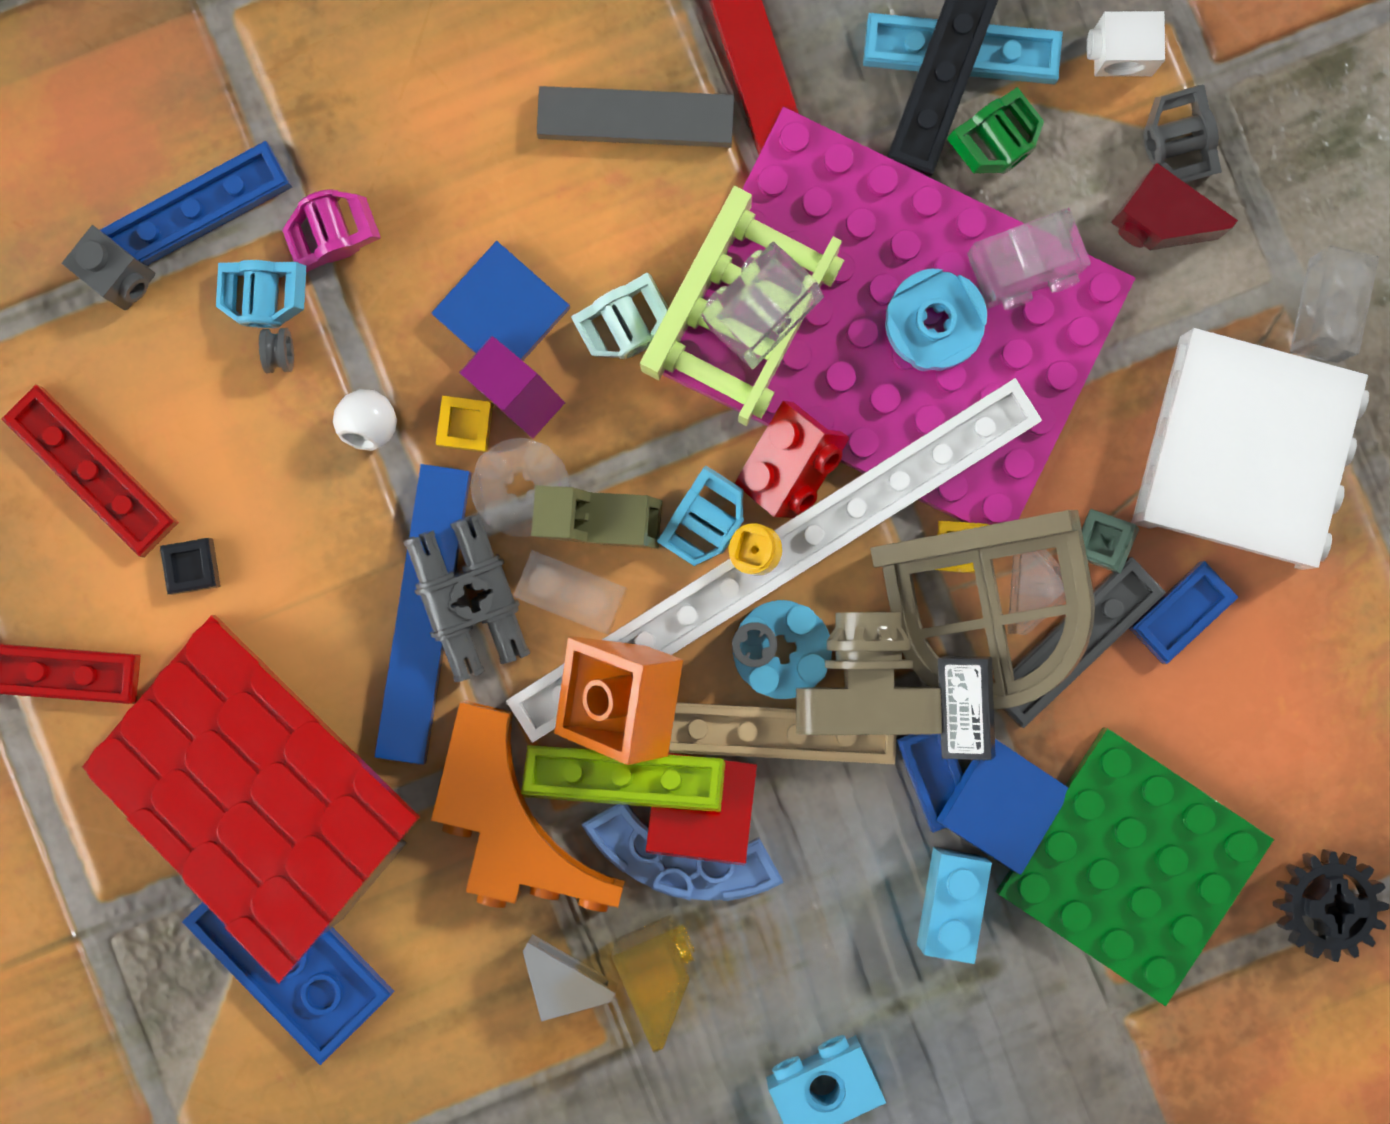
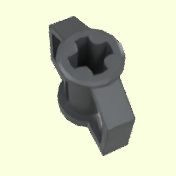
M1197 85L1155 97L1144 129V145L1152 164L1158 163L1185 183L1221 173L1217 150L1219 142L1218 127L1214 115L1209 109L1205 85ZM1191 103L1192 116L1158 125L1162 111ZM1188 133H1192L1190 136L1183 137V138L1176 139V140L1169 141V142H1166V143H1165V141H1166L1167 139L1174 138V137H1178V136L1185 135V134H1188ZM1196 150L1201 151L1202 161L1172 169L1165 162V159Z

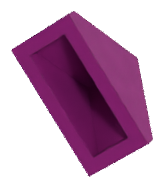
M493 336L486 341L459 371L467 381L532 439L565 404L561 397L538 373Z

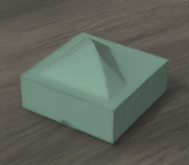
M1090 509L1082 527L1088 563L1121 574L1139 532V527L1136 524Z

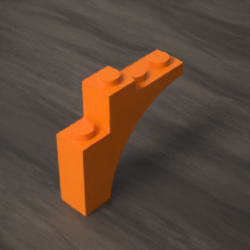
M467 700L460 702L431 821L443 823L442 831L455 836L469 838L472 836V831L480 832L466 892L476 894V902L495 908H505L507 902L516 903L520 897L522 886L526 885L531 887L529 893L539 898L559 900L560 894L579 898L578 905L589 910L607 912L608 906L618 908L625 881L605 875L586 866L561 848L542 828L530 810L524 796L521 794L513 763L511 745L512 718L514 713Z

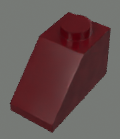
M1156 163L1143 176L1111 223L1119 228V235L1129 244L1138 248L1144 246L1149 250L1218 240L1230 231L1238 220Z

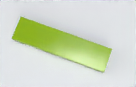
M527 745L521 794L527 798L721 812L725 761L722 758L668 755L667 757L626 765L591 749Z

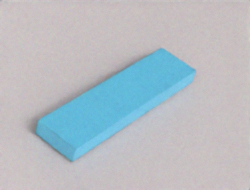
M869 13L866 26L863 66L919 71L937 19ZM989 24L970 77L1055 85L1059 79L1063 31Z

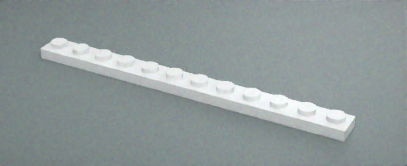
M1014 378L774 530L782 543V556L776 568L768 574L755 576L743 573L728 559L602 640L645 645L670 655L674 654L1040 423L1042 419L1016 378ZM564 664L506 700L532 743L555 729Z

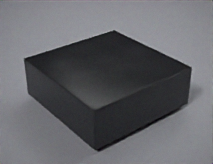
M212 538L160 546L167 595L221 587Z

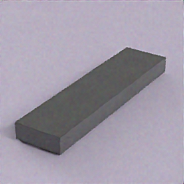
M539 86L538 139L732 148L734 95Z
M1128 557L1121 574L1112 572L1093 590L1095 611L1092 634L1083 657L1072 673L1059 686L1040 698L1003 710L1020 728H1025L1166 592L1133 557ZM1065 618L1012 667L1015 680L1032 673L1049 658L1061 638Z

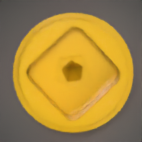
M755 523L746 524L740 527L730 540V560L743 573L755 576L768 574L780 562L782 556L781 540L778 534L767 526Z

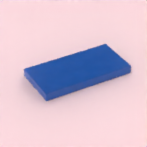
M203 902L182 921L319 1065L395 992L333 927L316 940L284 980L278 983L225 929L226 925Z

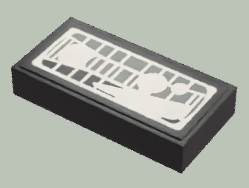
M942 656L938 658L942 713V759L992 760L996 757L992 657Z

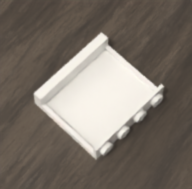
M1197 328L1186 332L1180 336L1131 523L1149 529L1161 527L1295 564L1294 568L1300 570L1319 568L1320 562L1327 558L1332 545V535L1328 533L1332 514L1338 512L1344 498V486L1340 485L1344 467L1351 463L1355 455L1357 440L1352 436L1356 421L1363 416L1368 405L1369 392L1365 390L1368 375Z

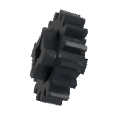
M1329 849L1322 850L1320 860L1313 854H1302L1305 866L1299 868L1288 864L1286 868L1292 879L1289 883L1286 881L1276 882V886L1285 892L1284 899L1274 900L1273 907L1285 911L1286 914L1276 922L1278 927L1286 931L1293 930L1288 941L1299 948L1305 945V953L1317 959L1323 952L1325 958L1333 962H1339L1341 950L1353 958L1359 957L1357 944L1362 942L1373 947L1376 942L1369 934L1372 928L1385 930L1387 926L1384 922L1377 919L1379 911L1390 909L1388 903L1377 900L1376 897L1377 894L1386 888L1384 883L1368 880L1372 876L1374 869L1363 863L1356 866V856L1343 852L1338 858L1337 853ZM1343 874L1354 883L1359 894H1353L1348 889V880L1343 878ZM1336 898V906L1328 907L1327 912H1325V904L1333 903ZM1302 916H1308L1314 921V930L1318 931V936L1309 930Z

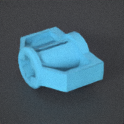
M263 260L218 263L216 307L240 325L254 328H279L304 310L306 265L298 262H271ZM238 276H244L242 315L236 311ZM286 276L284 308L277 312L279 278Z
M705 466L677 507L657 542L693 566L718 554H722L729 545L733 534L744 521L743 489L713 469ZM704 486L709 487L735 504L736 518L700 496ZM680 524H682L717 548L705 553L675 532Z

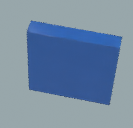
M496 240L431 314L474 353H477L486 341L493 336L524 361L571 307Z
M995 739L996 757L992 760H972L936 822L1005 867L1021 875L1061 809L1068 787Z

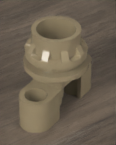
M902 612L835 613V629L827 639V650L836 651V659L825 660V668L844 669V687L796 688V734H942L941 690L939 687H894V669L913 668V660L902 659V651L911 650V640L902 629Z

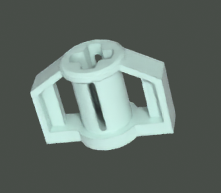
M645 273L630 283L613 289L599 297L592 305L574 314L571 318L592 356L627 359L648 348L669 308L652 276L649 273ZM642 292L657 320L651 333L632 300L634 295ZM600 315L603 316L620 348L619 352L607 350L592 322L593 319Z

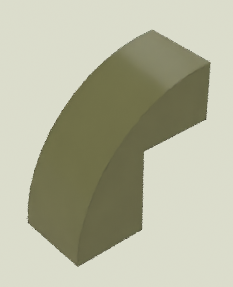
M535 485L531 536L571 542L659 549L657 540L660 537L662 500L648 495L593 493L575 487Z

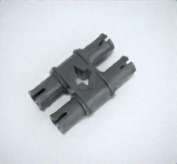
M481 513L450 523L466 565L462 566L463 570L453 573V571H447L434 530L418 534L419 537L413 536L403 541L419 580L415 584V593L421 596L433 629L430 632L431 637L435 638V641H441L454 675V682L470 679L469 674L477 676L485 671L469 630L473 629L472 625L476 623L488 624L501 664L517 660L516 656L518 655L520 658H523L530 654L515 615L519 611L518 599L514 600L502 567V564L505 563L504 559L492 551L481 520ZM463 586L467 589L483 590V592L478 593L477 597L471 599V609L460 604L452 605V603L457 602V598L464 595Z

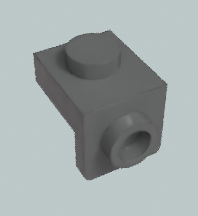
M91 225L62 262L66 268L103 298L123 310L129 309L134 302L144 296L149 282L155 276L153 270L133 257L94 225Z

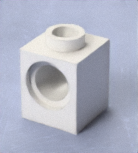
M1164 11L1104 12L1095 28L1089 30L1087 37L1088 60H1094V76H1153L1165 61Z

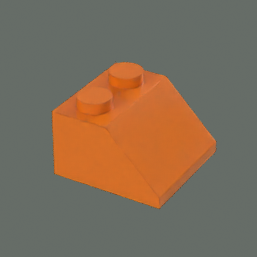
M568 637L554 734L626 765L667 757L683 659L645 645Z

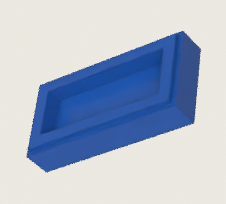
M1201 561L1129 629L1162 664H1168L1225 611L1238 596L1205 561Z
M941 734L903 735L896 738L897 746L930 831L934 833L946 828L936 822L963 777L958 760L942 759Z

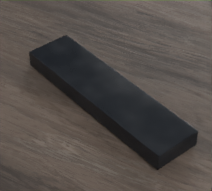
M944 0L887 154L888 158L909 168L933 175L998 0Z

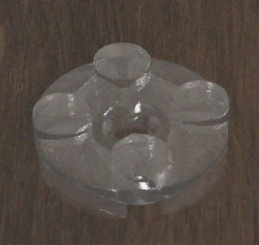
M528 438L504 440L495 444L478 458L471 478L472 501L477 512L481 513L482 518L490 527L513 537H530L532 533L535 485L571 487L569 474L562 460L547 445ZM518 474H523L526 481L534 482V489L527 492V500L518 501L515 494H508L507 486L514 483V476Z

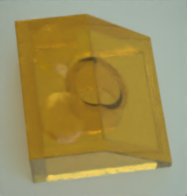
M671 915L616 938L611 956L653 1053L664 1048L690 980V963L695 961L693 954L695 948L684 923L675 926Z

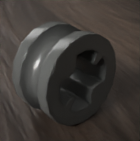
M280 328L277 334H272L269 329H262L260 331L259 354L262 368L266 374L273 373L275 368L278 367L282 368L284 372H292L294 348L288 328Z
M750 622L741 626L735 632L732 639V650L735 657L742 664L749 667H761L768 664L774 658L777 651V639L774 632L767 625L759 622ZM750 630L760 631L758 637H762L765 634L769 641V647L761 649L762 657L759 659H749L751 653L747 652L744 655L740 649V643L747 640V632Z

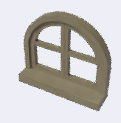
M1078 510L1055 512L870 548L873 566L883 567L890 611L902 612V629L911 640V650L902 651L906 660H913L912 669L928 686L939 687V657L926 638L985 628L995 683H993L994 709L1020 706L1049 693L1072 673L1083 657L1093 630L1095 603ZM1056 547L1066 604L1003 615L992 559ZM973 563L983 618L922 628L912 574ZM1066 615L1061 638L1053 653L1032 673L1015 680L1005 625Z

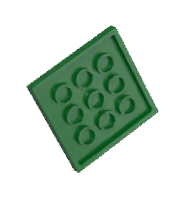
M1103 727L1065 786L1068 787V790L1066 791L1063 805L1023 873L1019 875L1009 870L995 892L1166 1006L1274 839L1110 729Z

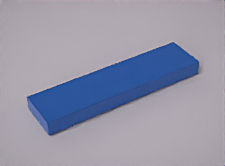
M264 141L100 230L147 266L292 188V185L267 141Z

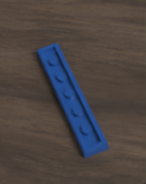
M421 464L409 538L413 536L419 537L418 534L434 530L447 571L456 573L460 546L450 523L459 519L464 520L471 472ZM407 550L375 758L424 765L427 761L444 648L441 641H435V638L431 637L430 632L433 629L421 596L415 593V584L419 580Z

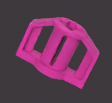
M333 189L318 191L304 197L298 203L297 208L282 229L293 261L306 265V272L326 263L350 257L358 252L361 247L381 239L366 197L339 192ZM341 198L347 199L359 231L353 235L349 233L338 203ZM306 217L318 246L313 253L310 252L301 227Z

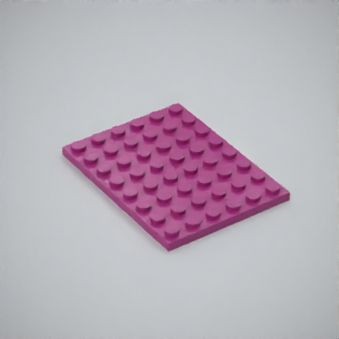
M783 107L742 189L752 194L750 211L756 214L755 220L821 254H824L832 237L841 240L842 243L837 256L844 259V263L831 287L822 283L767 388L775 393L763 417L760 419L753 415L751 419L768 426L782 401L794 402L828 430L842 431L847 435L849 440L842 450L843 456L840 462L859 472L866 473L1016 378L1042 421L918 500L957 520L967 523L992 525L1019 520L1136 277ZM746 237L743 241L735 238L726 254L733 258L732 264L798 298H801L813 275V272ZM933 268L943 269L942 272H950L956 276L960 274L969 279L978 288L985 301L987 323L984 335L977 350L960 365L942 371H919L903 360L891 346L885 328L886 308L898 286L908 277L919 271ZM723 281L720 285L711 282L703 299L709 302V308L775 342L778 341L791 317ZM933 307L925 310L928 318L923 322L924 326L928 330L934 328L937 333L944 332L943 324L949 319L948 314L945 311L936 313ZM700 325L696 329L688 326L680 341L681 344L686 346V352L753 387L767 362L766 359ZM665 369L663 376L739 413L744 404L677 369L673 373Z

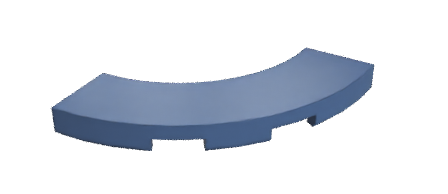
M615 804L581 824L595 846L619 870L651 887V889L669 896L687 900L730 901L750 897L784 883L759 837L748 842L746 864L742 866L646 853L649 827L636 815L630 805Z

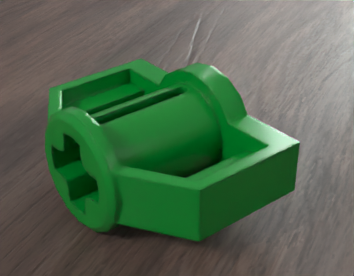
M1016 87L1002 98L990 102L971 119L954 129L947 140L973 173L1005 174L1020 164L1035 150L1044 120L1020 89ZM1009 109L1029 134L1028 142L1004 111ZM976 133L996 160H988L970 134Z

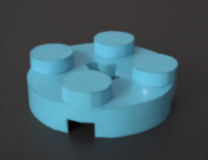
M933 268L919 271L908 277L898 286L886 308L885 328L891 346L903 360L919 371H942L960 365L977 350L984 335L987 323L985 301L978 288L969 279L960 274L956 276L950 272H942L943 269ZM933 307L936 313L945 311L948 314L949 319L943 324L944 332L937 333L934 328L928 330L924 326L923 322L928 318L925 310Z
M788 600L771 601L753 609L740 623L739 628L750 622L762 623L767 625L774 632L775 636L784 635L786 642H794L796 645V652L789 654L790 662L786 664H781L779 658L774 657L768 664L761 667H749L742 664L733 653L738 673L756 692L774 699H791L796 697V688L815 687L825 677L827 673L825 660H831L832 651L827 650V639L830 634L824 622L809 607ZM758 630L748 631L747 640L740 643L742 654L751 653L749 659L761 658V649L769 647L766 635L758 637L760 633Z

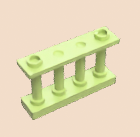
M734 186L641 359L640 367L643 373L657 380H660L665 369L672 373L677 369L744 404L739 413L738 422L747 426L753 415L760 419L763 417L775 393L767 388L822 283L830 287L832 286L844 263V259L837 256L842 241L835 237H832L824 254H821L755 220L756 214L750 211L752 194ZM746 237L813 272L801 298L732 264L733 258L726 254L734 239L743 241ZM723 281L791 316L778 341L775 342L709 308V302L703 299L711 282L720 285ZM700 325L766 359L767 362L754 387L686 352V346L681 344L680 341L688 326L696 329Z

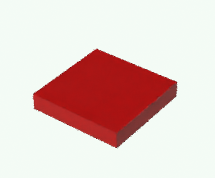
M668 753V755L688 756V755ZM724 760L725 771L721 812L651 807L646 853L745 866L757 764Z

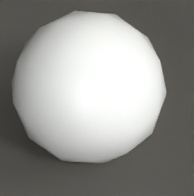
M359 389L347 394L334 410L333 424L336 434L343 442L357 449L373 451L390 441L396 431L397 418L394 408L385 396L375 390Z

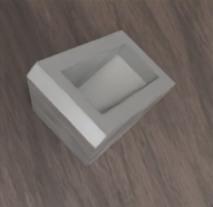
M532 934L523 950V955L541 1021L607 1004L612 1001L616 994L618 983Z

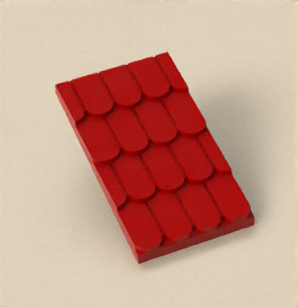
M211 615L192 634L187 644L171 663L159 673L153 684L136 704L128 709L119 724L94 749L89 759L82 766L94 784L127 816L126 820L182 876L184 883L226 925L225 929L278 983L284 980L318 938L344 919L407 844L402 838L420 818L392 788L216 615Z

